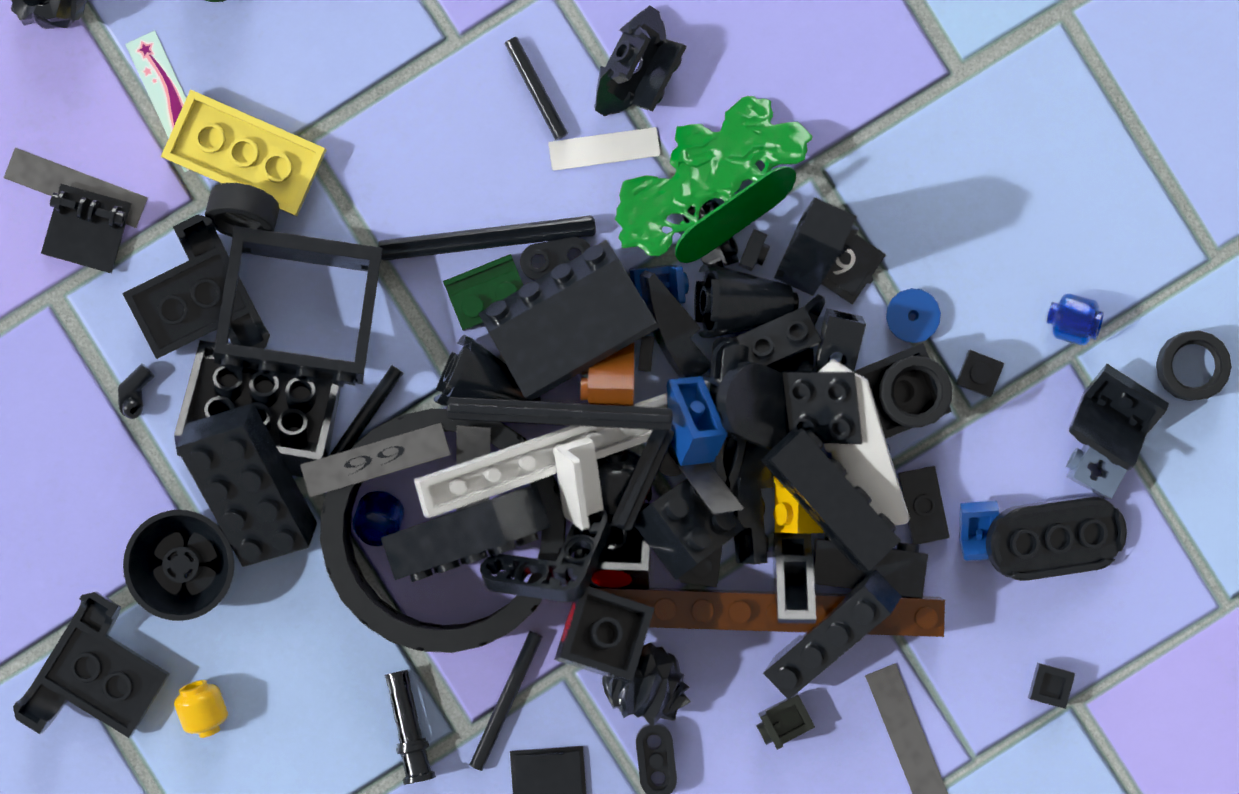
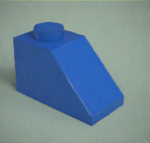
M703 377L668 379L666 384L667 408L672 409L673 412L671 430L674 432L671 444L680 465L714 462L727 437V432L723 428L720 421L721 418Z

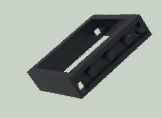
M234 226L214 347V363L232 368V371H242L243 367L258 369V373L270 377L280 376V373L295 375L296 379L305 382H316L320 378L333 380V384L343 387L344 384L363 385L382 248ZM242 254L368 272L355 361L350 362L228 344Z

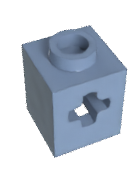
M1084 445L1082 449L1076 448L1066 465L1070 469L1066 476L1067 478L1106 499H1112L1128 471L1119 465L1113 464L1107 457L1088 445ZM1099 462L1097 468L1101 471V475L1090 478L1091 471L1087 468L1088 464Z

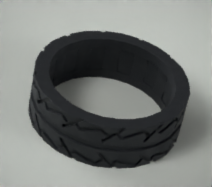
M431 408L400 415L370 431L352 449L438 423L442 424L444 432H457V425L491 428L490 443L500 450L527 440L502 422L451 420L447 417V409ZM551 475L531 482L530 485H537L551 526L541 531V548L537 559L557 561L565 542L566 518L563 515L560 488L554 476ZM363 482L326 493L321 513L320 544L329 578L341 601L358 620L389 642L424 652L454 653L481 647L512 632L537 609L542 601L539 598L516 595L510 603L490 616L463 624L440 625L421 622L402 614L377 595L365 580L355 558L351 538L352 511L358 490ZM532 573L527 583L539 581L543 574Z

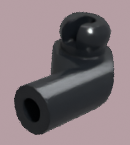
M144 364L139 365L118 387L119 410L122 415L129 419L138 418L142 414V388L155 377Z

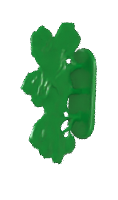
M755 96L742 97L725 112V120L719 132H712L702 124L677 126L675 141L678 143V146L672 150L670 164L676 169L675 175L670 179L644 175L622 182L619 194L621 202L616 208L615 220L623 228L618 237L622 242V248L638 246L648 256H660L666 253L672 245L674 233L685 231L675 247V256L678 261L690 263L704 257L786 198L796 182V172L793 168L786 166L771 169L779 164H797L804 161L808 151L807 143L812 140L813 136L798 121L771 124L770 121L773 117L771 101L765 98L757 99ZM758 160L763 161L765 164V168L762 171L756 165ZM747 179L754 181L734 195L739 190L743 181ZM714 198L724 201L723 204L699 220V211L703 204ZM691 205L695 207L696 212L694 215L687 212ZM671 214H682L690 222L686 223L683 220L678 225L667 221V217ZM664 226L671 227L673 231L666 234L663 233L662 228Z

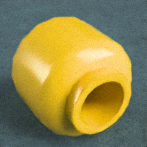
M198 680L180 688V695L175 699L174 706L184 732L198 734L200 738L218 733L220 731L219 725L228 717V711L219 687L214 684H208L207 680Z

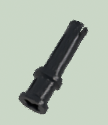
M408 670L386 674L385 678L400 742L397 744L396 752L402 757L406 776L403 778V784L407 785L433 779L436 775L430 769L426 751L429 743L426 741V738H422Z

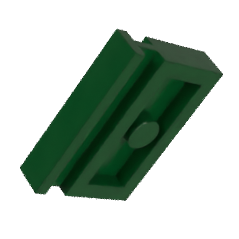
M511 254L443 281L462 331L483 324L478 313L487 309L493 302L502 300L520 290L523 286Z

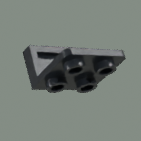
M1106 364L1083 392L1070 424L1069 432L1080 443L1098 451L1113 464L1119 465L1126 470H1131L1136 465L1147 433L1165 414L1169 403L1109 364Z

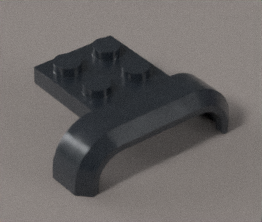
M197 214L173 226L189 261L122 293L156 359L218 329L229 256L211 218ZM239 277L229 340L233 345L264 349L267 346L270 334L265 328Z
M97 591L83 594L79 599L81 603L77 612L34 682L23 697L13 705L15 719L41 734L50 726L66 702L69 701L130 738L170 673L108 636L119 616L120 605Z

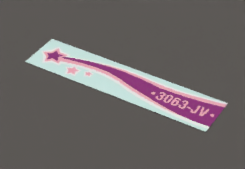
M154 30L125 45L169 138L186 97ZM182 167L184 173L189 171V169Z

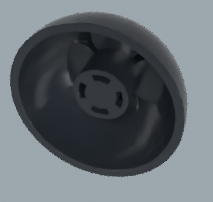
M188 510L165 511L147 519L132 534L123 558L124 578L132 597L147 612L159 618L173 621L191 620L208 613L216 607L227 594L235 569L234 553L222 529L208 517ZM187 552H188V555H189V556L192 558V560H194V561H191V559L186 555Z

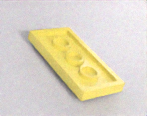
M190 89L161 157L221 184L241 183L262 189L276 199L279 203V209L298 216L326 153V149Z

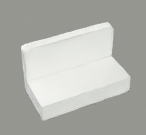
M585 437L553 447L563 515L581 530L589 528L588 515L604 510L595 444L593 440Z

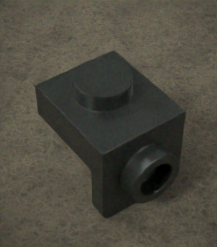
M798 693L788 700L786 698L758 713L762 722L756 725L765 744L773 742L777 750L784 747V743L815 728Z

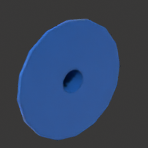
M910 288L900 291L891 299L887 307L886 320L888 327L895 337L904 342L918 343L925 341L936 332L940 324L941 312L938 302L931 294L922 289Z

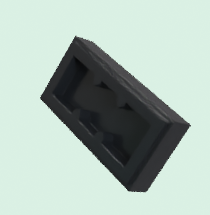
M935 466L898 473L900 488L910 516L908 526L912 544L918 545L950 538Z

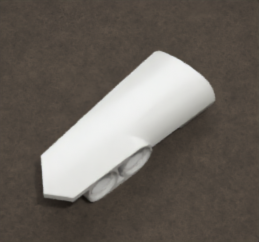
M832 359L818 372L853 371ZM855 373L862 444H824V447L828 453L832 454V458L840 462L846 469L848 474L845 478L853 487L856 485L861 487L870 496L872 502L869 505L878 515L880 513L884 514L895 526L906 524L909 522L910 516L868 380Z

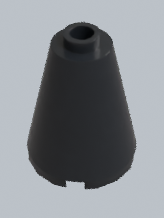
M703 264L700 267L699 272H705L703 281H696L694 316L695 322L703 324L704 331H698L699 336L702 338H713L751 330L799 308L798 294L793 292L791 285L713 264Z
M463 335L457 342V344L463 346L459 355L451 352L436 387V390L442 392V394L434 397L436 403L447 406L450 397L527 401L506 363L472 337L470 338L466 335ZM538 397L532 401H541V397Z

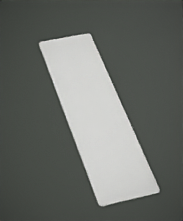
M656 127L551 141L548 143L553 171L660 156Z

